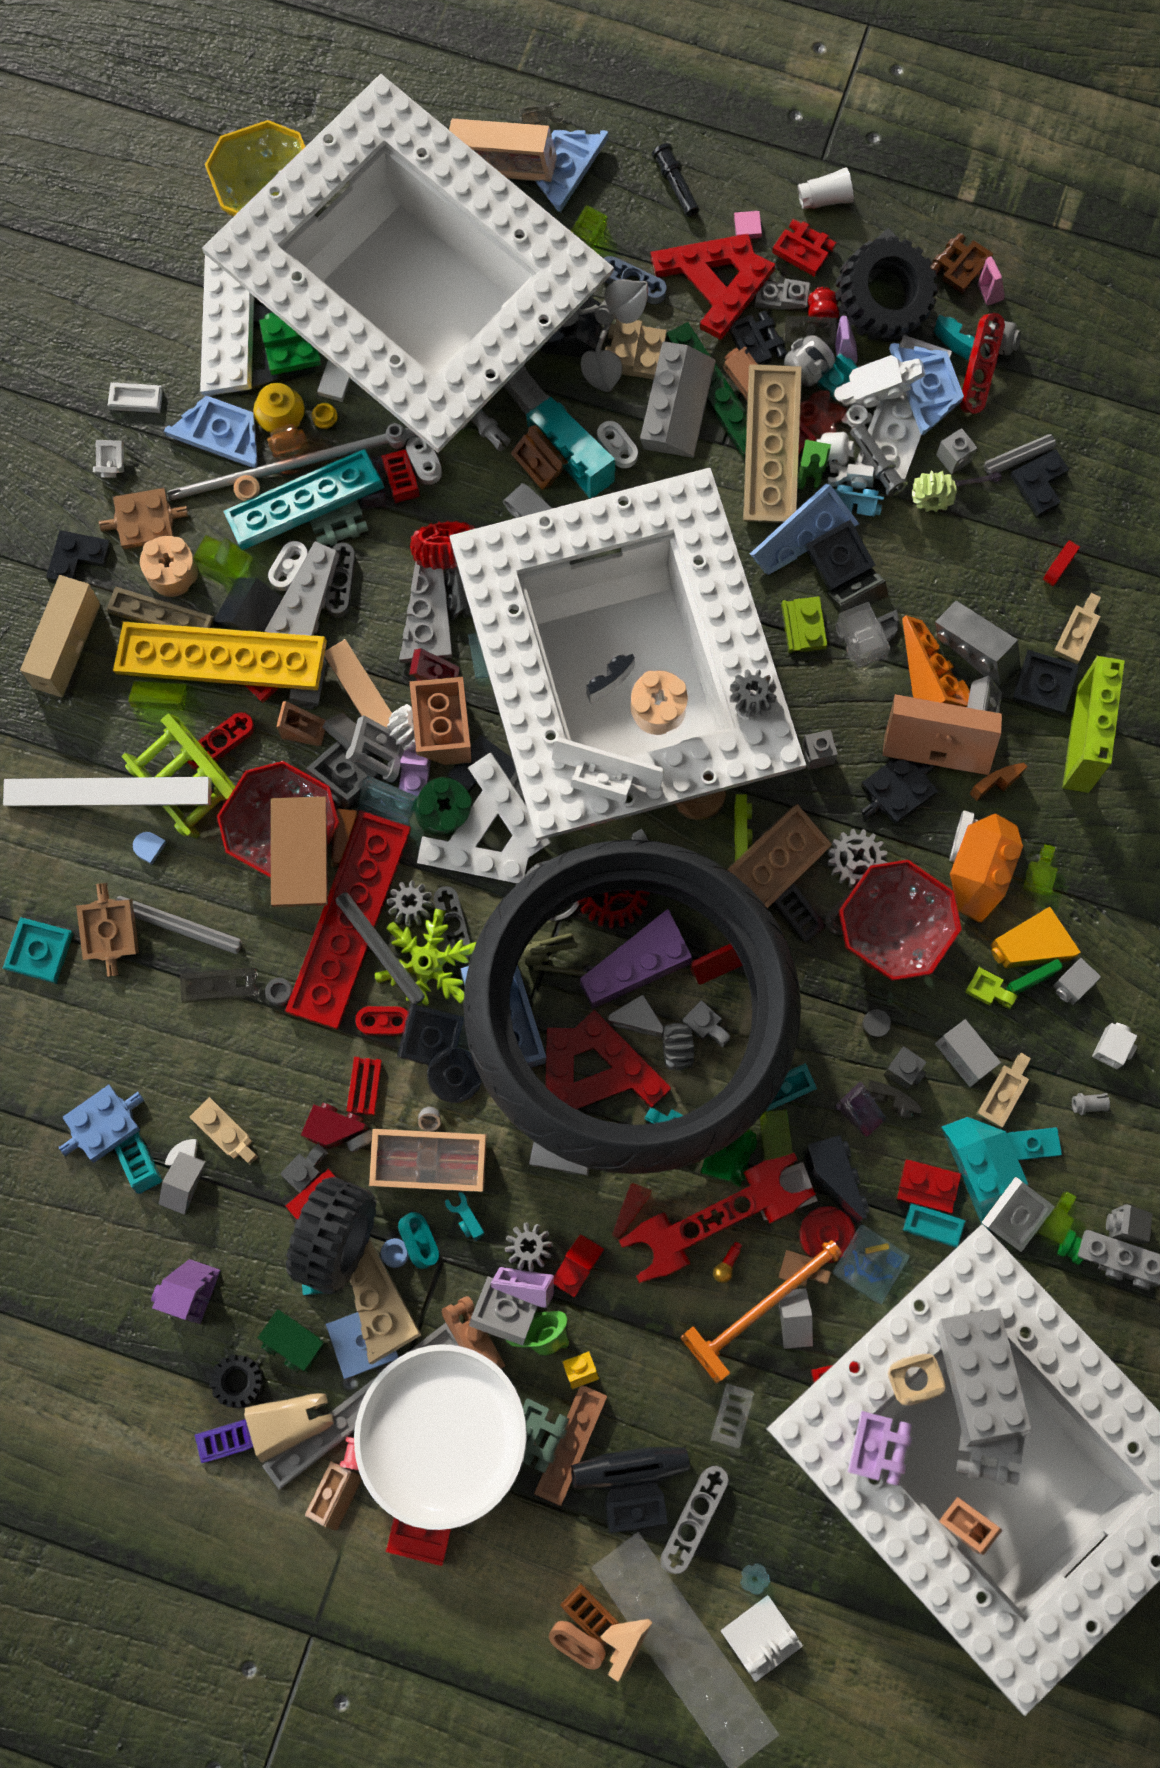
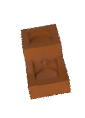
M1019 763L993 772L978 782L971 790L970 795L978 801L995 785L1004 792L1024 773L1027 766L1024 763Z

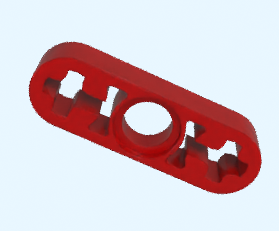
M243 712L236 713L198 740V742L206 751L205 745H209L214 754L211 755L209 751L207 752L216 762L253 734L254 723L248 714ZM239 721L246 723L247 728L242 730L238 728L236 723ZM228 728H230L231 732H233L235 736L234 739H232L230 733L227 731ZM219 735L227 737V744L222 748H217L213 745L214 738ZM194 760L187 761L192 769L197 770L199 768Z

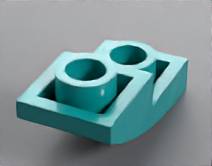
M939 314L934 333L949 349L969 361L975 337L961 334L960 331L963 324L957 322L952 317H944Z

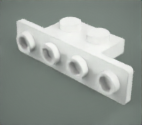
M559 737L554 742L552 760L577 767L571 782L572 788L623 803L626 801L632 784L655 791L660 789L664 769Z

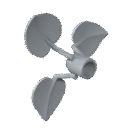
M622 279L612 282L606 288L605 300L599 306L593 305L587 309L578 308L562 325L563 327L571 326L577 321L578 314L584 315L594 312L596 320L604 325L596 345V352L587 351L581 359V370L584 377L592 386L601 391H611L622 374L620 358L610 350L601 351L607 331L616 317L621 323L627 324L636 321L641 316L648 297V282Z

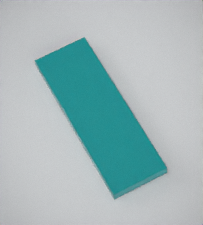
M363 449L226 509L224 514L242 551L384 488V485L366 450Z

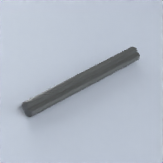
M347 892L339 895L336 898L338 906L411 1003L419 1004L425 998L424 993Z

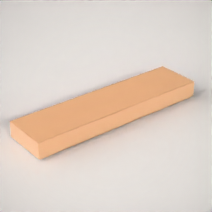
M346 639L326 650L324 654L325 659L360 715H365L387 728L389 724L388 718L392 713Z

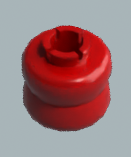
M820 287L808 296V318L812 323L819 327H822V325H824L823 327H828L839 318V301H836L835 291L828 287H825V289Z

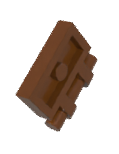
M959 233L955 238L949 240L942 254H938L933 259V264L930 268L932 271L936 270V274L940 270H944L946 273L942 281L963 294L982 272L986 259L991 256L993 258L994 254L974 240L968 247L965 246L963 243L966 241V237ZM953 255H958L959 258L955 262L949 260Z

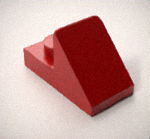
M580 1234L554 1275V1285L575 1298L604 1249Z

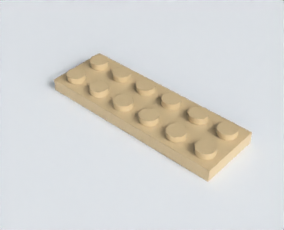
M749 365L743 522L784 523L796 512L801 367Z

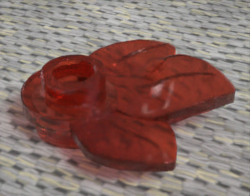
M829 391L816 392L810 396L808 401L800 404V420L805 426H809L814 433L819 435L836 432L834 424L841 421L847 413L846 408L830 403Z

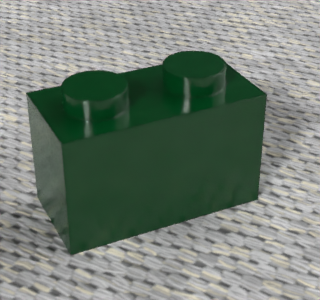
M279 1309L276 1310L258 1336V1339L263 1342L261 1345L262 1349L274 1357L278 1352L286 1358L284 1364L296 1373L300 1369L308 1372L327 1344V1342Z

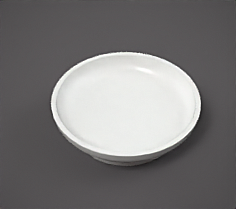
M432 1345L418 1348L404 1354L389 1364L377 1376L366 1392L357 1415L354 1434V1449L359 1473L375 1501L386 1512L406 1524L434 1530L451 1529L468 1524L493 1509L505 1497L516 1481L524 1460L527 1443L524 1409L517 1391L509 1378L496 1364L485 1356L473 1350L454 1345Z

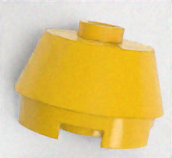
M272 383L260 391L254 404V417L265 431L285 435L293 432L300 425L304 415V402L301 396L287 385Z

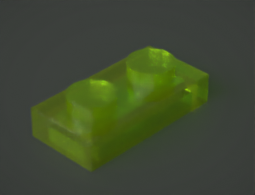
M787 1109L764 1112L759 1118L764 1161L793 1153Z

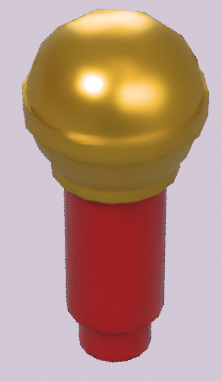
M735 1242L730 1247L723 1262L714 1268L713 1277L718 1282L726 1283L732 1278V1267L741 1252L742 1245Z

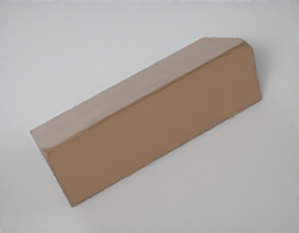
M331 1461L305 1516L324 1527L336 1531L344 1518L362 1477Z

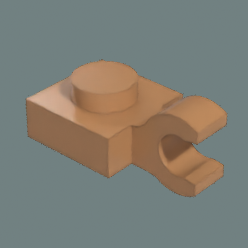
M786 1250L778 1278L787 1281L813 1258ZM818 1269L800 1285L805 1287L808 1279L827 1285L831 1272Z

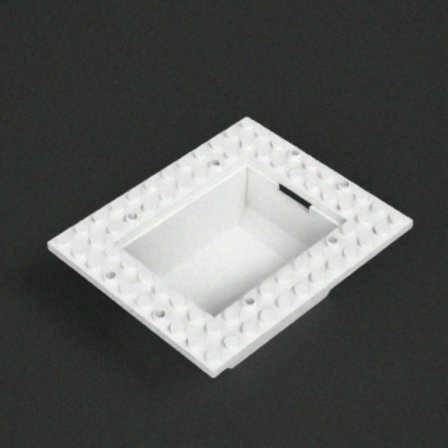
M382 74L367 86L202 247L203 253L438 453L614 272V267ZM326 140H332V141H333L332 143H329V144H328V143H325ZM423 153V154H425L426 156H425V157H419L418 155ZM350 181V186L319 217L314 216L318 210ZM273 192L279 193L277 196H272L271 194ZM520 234L523 238L518 239L515 236ZM545 319L548 323L541 324L539 321ZM492 373L495 377L490 379L486 375Z
M711 468L450 535L451 545L536 841L805 769L806 762ZM626 501L628 504L621 506L619 502ZM543 521L550 523L546 527L540 525ZM621 548V552L573 565L569 563L571 560ZM699 559L703 562V564L696 565L694 561ZM514 609L519 610V612L516 614H511L509 610ZM633 653L635 664L630 675L611 693L591 704L586 695V685L589 684V681L599 675L608 676L607 664L614 657L622 654L627 656ZM747 669L750 670L752 675H755L756 671L760 669L761 677L770 675L771 680L769 684H776L777 687L774 692L777 696L776 701L770 703L771 710L769 712L762 710L759 717L755 715L754 711H751L750 715L746 717L744 708L736 712L735 705L737 703L730 702L729 700L730 695L733 694L729 689L731 684L736 683L735 676L739 674L744 677L745 670ZM647 671L670 672L681 679L686 685L688 701L685 718L679 727L666 734L653 735L643 731L636 724L631 713L632 689L637 680ZM750 690L749 695L756 696V691ZM657 701L655 704L660 705L662 701ZM552 733L556 738H563L664 769L660 789L655 791L632 784L628 796L633 800L630 803H623L572 788L571 782L577 767L552 760L555 739L548 740L546 735ZM711 774L714 779L706 781L703 776Z
M983 1224L767 1428L770 1434L1023 1715H1026L1160 1580V1564L1157 1567L1151 1564V1558L1154 1555L1160 1558V1412ZM916 1300L921 1301L924 1305L921 1312L914 1309V1302ZM996 1308L1001 1309L1032 1428L1025 1436L1021 1463L1009 1461L1008 1464L1009 1471L1020 1474L1018 1485L1006 1483L1005 1486L995 1484V1480L978 1477L976 1480L968 1478L967 1474L956 1472L958 1459L969 1462L970 1453L959 1451L962 1429L936 1328L942 1318ZM1022 1327L1029 1330V1337L1027 1339L1022 1338L1020 1335ZM932 1354L938 1363L945 1382L944 1393L941 1396L916 1405L908 1406L901 1404L894 1395L888 1378L890 1366L909 1356ZM851 1362L858 1363L859 1371L857 1373H852L849 1370ZM911 1367L905 1373V1383L911 1390L920 1391L927 1385L928 1378L923 1369ZM861 1411L892 1419L890 1431L898 1433L900 1422L912 1424L909 1436L912 1437L911 1446H907L904 1459L906 1469L905 1474H901L899 1486L887 1483L889 1470L881 1468L879 1481L875 1485H872L867 1477L848 1472ZM887 1441L884 1459L892 1461L895 1443ZM1130 1442H1134L1137 1446V1450L1133 1454L1128 1451V1444ZM981 1456V1465L996 1468L998 1459ZM957 1497L1003 1530L984 1556L972 1551L939 1522ZM1105 1535H1108L1067 1578L1064 1577ZM982 1591L986 1594V1600L983 1603H978L976 1595ZM1090 1620H1093L1095 1623V1629L1092 1632H1088L1086 1629V1623Z

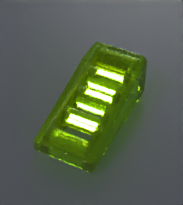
M586 205L571 232L587 240L585 244L592 249L607 227V216ZM583 227L592 231V233L583 230Z

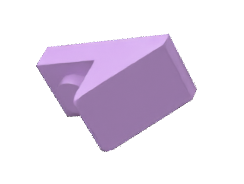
M407 749L403 752L400 761L402 770L398 791L399 798L415 800L422 788L428 783L431 760L416 755V750Z

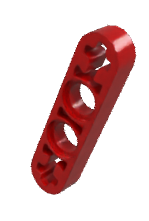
M998 313L986 314L978 323L962 388L964 397L962 402L959 403L960 408L965 413H979L986 405L1005 329L1004 318ZM989 321H992L995 329L991 330V327L988 326ZM985 336L993 337V340H992V339H984V337H985ZM983 344H987L990 347V354L987 358H984L980 352ZM978 369L982 370L984 374V379L980 384L976 383L974 379V374ZM972 388H980V391H979V392H976V390H971V389H972ZM970 398H973V400L976 401L975 406H972V404L969 403Z

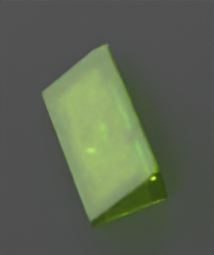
M134 681L128 702L131 707L184 711L187 685Z

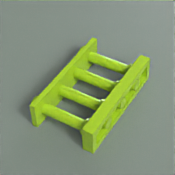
M168 713L161 719L167 728L164 729L165 733L138 758L128 753H124L122 758L127 762L125 765L126 769L134 777L153 778L144 766L171 741H178L182 745L181 753L155 777H171L187 761L194 760L199 768L193 777L212 778V783L216 787L213 789L214 793L211 794V805H199L187 817L184 816L177 805L163 806L176 822L174 827L181 835L198 838L200 834L194 828V825L221 800L225 801L228 799L235 785L182 721Z

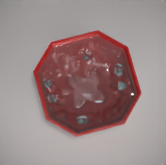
M284 761L246 770L217 815L226 854L271 878V798L326 796L328 846L339 826L330 787Z
M910 860L870 865L839 909L846 949L858 957L864 964L883 974L891 981L932 974L962 930L954 891Z

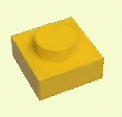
M589 1352L562 1361L572 1389L599 1379Z

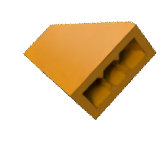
M1051 907L998 937L990 945L992 956L999 964L1002 963L1005 968L1048 964L1056 959L1060 962H1066L1075 959L1081 953Z

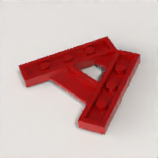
M749 234L651 252V262L656 277L684 273L711 304V309L700 321L699 329L720 340L775 271V263L754 253ZM733 264L739 273L729 286L726 287L710 268Z
M595 1010L575 1028H547L546 1088L570 1107L577 1110L632 1089L649 1107L653 1108L671 1090V1087ZM593 1049L611 1067V1069L574 1082V1056Z

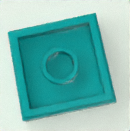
M20 917L3 969L57 984L74 933L71 930Z

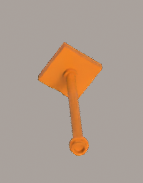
M832 1240L828 1243L825 1242L822 1245L824 1250L712 1342L709 1340L705 1342L694 1326L680 1337L715 1383H718L730 1374L717 1357L720 1355L719 1351L829 1260L832 1259L835 1262L839 1260L842 1252Z

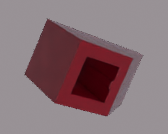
M322 1103L321 1107L313 1104L301 1136L305 1140L331 1149L367 1132L368 1127L362 1123L363 1118L348 1113L346 1117L336 1113L338 1108L329 1104Z

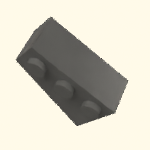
M955 601L935 621L938 639L943 644L952 648L984 677H991L1000 690L1021 669L1018 640L958 601Z

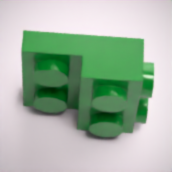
M269 313L264 319L259 320L271 375L321 365L319 351L276 314Z

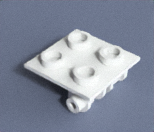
M768 1595L721 1630L755 1682L803 1646Z

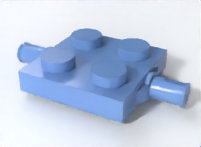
M107 1085L63 1116V1119L70 1128L72 1138L59 1146L62 1154L66 1157L69 1153L80 1147L94 1163L140 1131L133 1120L131 1110L145 1101L141 1094L137 1091V1093L124 1101L118 1097L110 1085Z

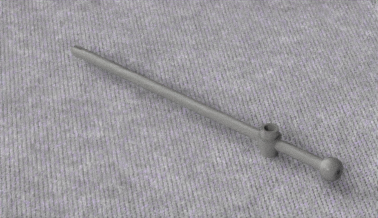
M393 423L388 426L386 434L168 491L167 495H169L168 498L170 500H176L233 485L239 477L249 475L256 479L389 444L395 449H400L405 445L408 438L418 435L409 428L404 429L401 425Z

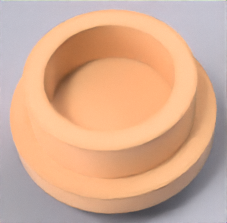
M244 475L235 481L234 492L240 500L247 501L259 495L260 486L254 477Z

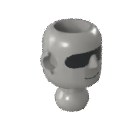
M813 335L796 340L791 345L792 350L786 355L784 360L785 366L801 367V385L805 387L813 386L815 383L818 384V381L831 370L835 362L834 354L827 344L819 337Z

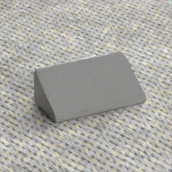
M986 676L971 683L967 708L999 713L1002 692L991 677Z

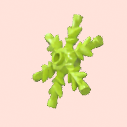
M435 909L433 923L426 920V928L429 935L423 934L427 940V944L424 947L417 946V936L413 939L411 938L408 926L405 927L404 932L395 922L390 923L386 928L397 939L391 942L392 945L404 947L401 953L410 952L412 955V959L408 964L402 960H399V962L408 973H414L417 976L418 981L415 983L425 995V998L417 1004L420 1006L421 1003L426 1006L429 1004L425 991L431 992L427 985L428 980L431 978L438 980L437 989L443 986V993L446 999H449L450 994H452L460 1004L464 1003V992L458 987L463 984V981L450 978L453 973H444L442 967L446 962L456 966L454 960L468 963L469 961L465 956L471 955L476 945V942L463 946V940L461 939L452 950L449 944L445 952L438 951L437 944L444 940L440 936L448 929V925H442L446 911ZM428 958V965L424 967L423 962ZM387 970L375 973L377 983L392 979L391 985L394 986L396 984V981Z

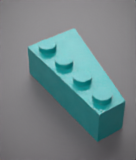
M549 397L526 414L527 426L537 425L568 461V464L563 466V468L590 499L615 482V458L567 413L565 407L560 402L557 403L552 397Z

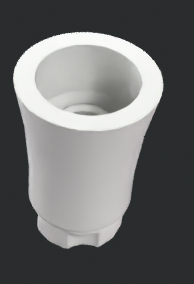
M846 167L832 174L808 180L807 183L798 185L799 199L803 209L810 207L814 209L840 203H853L854 201L851 178Z

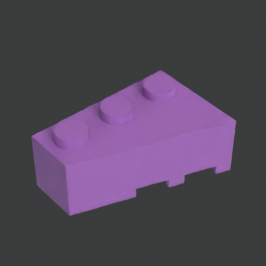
M191 1259L187 1260L163 1279L161 1285L155 1287L151 1301L154 1302L152 1308L201 1324L221 1270Z

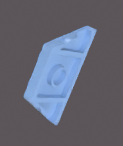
M554 130L551 134L557 154L552 182L543 180L535 182L557 211H562L609 138L607 131H600V134H586L585 130H575L573 132ZM529 168L531 173L544 174L542 169Z
M893 343L890 345L891 355L901 362L920 359L923 362L925 376L911 383V390L905 393L921 435H924L962 402L964 395L947 351H931L916 346L914 349L899 347L898 343Z
M205 396L194 408L182 414L180 421L172 427L170 425L167 426L164 430L165 435L249 467H257L254 413Z

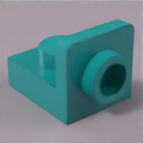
M839 354L831 370L818 381L817 386L836 401L837 398L834 396L835 390L839 386L841 387L843 384L849 383L851 372L858 367L852 359Z

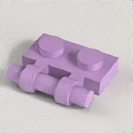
M861 1411L848 1472L879 1480L881 1468L889 1470L887 1483L899 1486L901 1474H905L906 1465H904L907 1446H911L912 1437L909 1436L912 1424L900 1422L898 1433L890 1431L892 1419ZM887 1441L895 1443L892 1461L884 1459Z

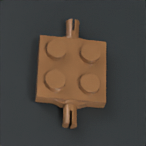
M161 488L113 497L115 506L114 519L99 521L101 532L116 529L120 536L121 547L126 549L143 546L146 542L158 537L173 536L172 527L174 519L189 517L187 506L171 509L168 504L166 490Z
M108 883L96 884L97 901L87 905L76 906L83 960H105L107 976L119 975L117 968L118 958L124 955L139 953L133 899L120 901L109 899Z

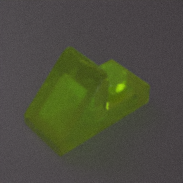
M207 535L204 536L193 556L195 561L235 579L244 577L253 560L249 554L243 550L241 551L229 539L224 538L221 542Z

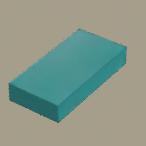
M911 1203L902 1231L957 1248L966 1220Z

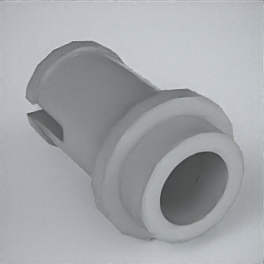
M1078 1093L1077 1096L1072 1097V1109L1074 1113H1079L1080 1115H1085L1086 1112L1109 1111L1110 1100L1107 1093L1085 1096L1082 1093Z

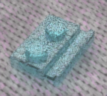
M367 776L363 781L359 799L360 804L357 811H363L410 826V818L413 814L417 796Z

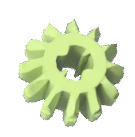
M931 471L930 474L921 473V477L916 478L913 484V502L917 504V508H925L926 512L934 510L937 513L939 509L947 510L948 506L954 504L957 487L951 475H944L943 471L939 473Z

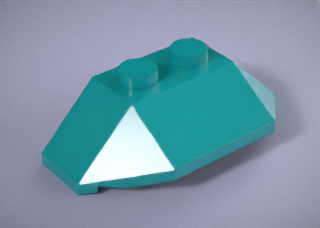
M966 1117L942 1126L941 1129L982 1225L984 1218L1015 1177L1027 1186L1028 1182L1006 1131Z

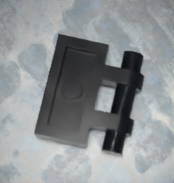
M767 311L758 314L760 322L755 323L752 315L735 321L728 330L737 349L740 351L746 347L745 353H750L758 365L772 362L770 352H776L779 359L785 358L788 354L785 349L786 343L783 337H779L775 329L776 323L773 318L769 317ZM761 333H766L769 341L765 342Z

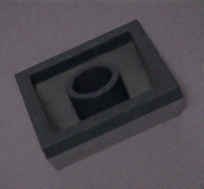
M237 577L213 622L228 630L265 632L283 597L258 578Z

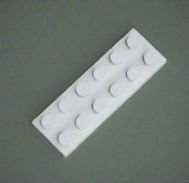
M206 255L200 392L204 396L248 390L251 389L254 296Z
M903 335L899 346L908 349H914L916 346L931 351H947L949 358L952 352ZM904 392L898 398H888L879 401L880 403L876 407L868 432L878 444L887 460H891L896 464L895 469L902 479L906 478L921 437L907 395ZM860 450L855 465L873 467L863 451Z

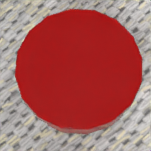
M827 1206L811 1211L804 1218L799 1230V1238L804 1252L811 1258H815L824 1250L822 1245L825 1242L828 1243L832 1240L842 1252L839 1256V1260L848 1255L856 1240V1232L851 1218L845 1212L835 1207ZM831 1259L827 1263H835V1261Z

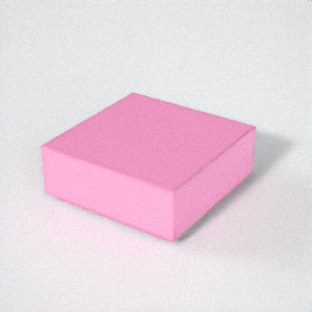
M759 211L734 213L736 236L749 234L750 239L761 238Z

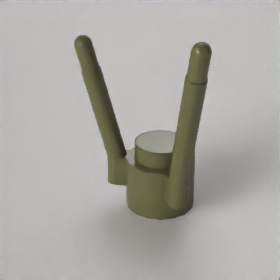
M571 933L542 941H533L524 950L525 965L533 966V971L543 970L580 977L587 974V972L543 964V962H548L549 952L578 947L577 943L547 946L571 939L573 937Z

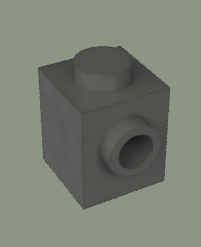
M903 1046L884 1075L907 1090L912 1083L918 1085L926 1074V1071L922 1069L926 1061Z

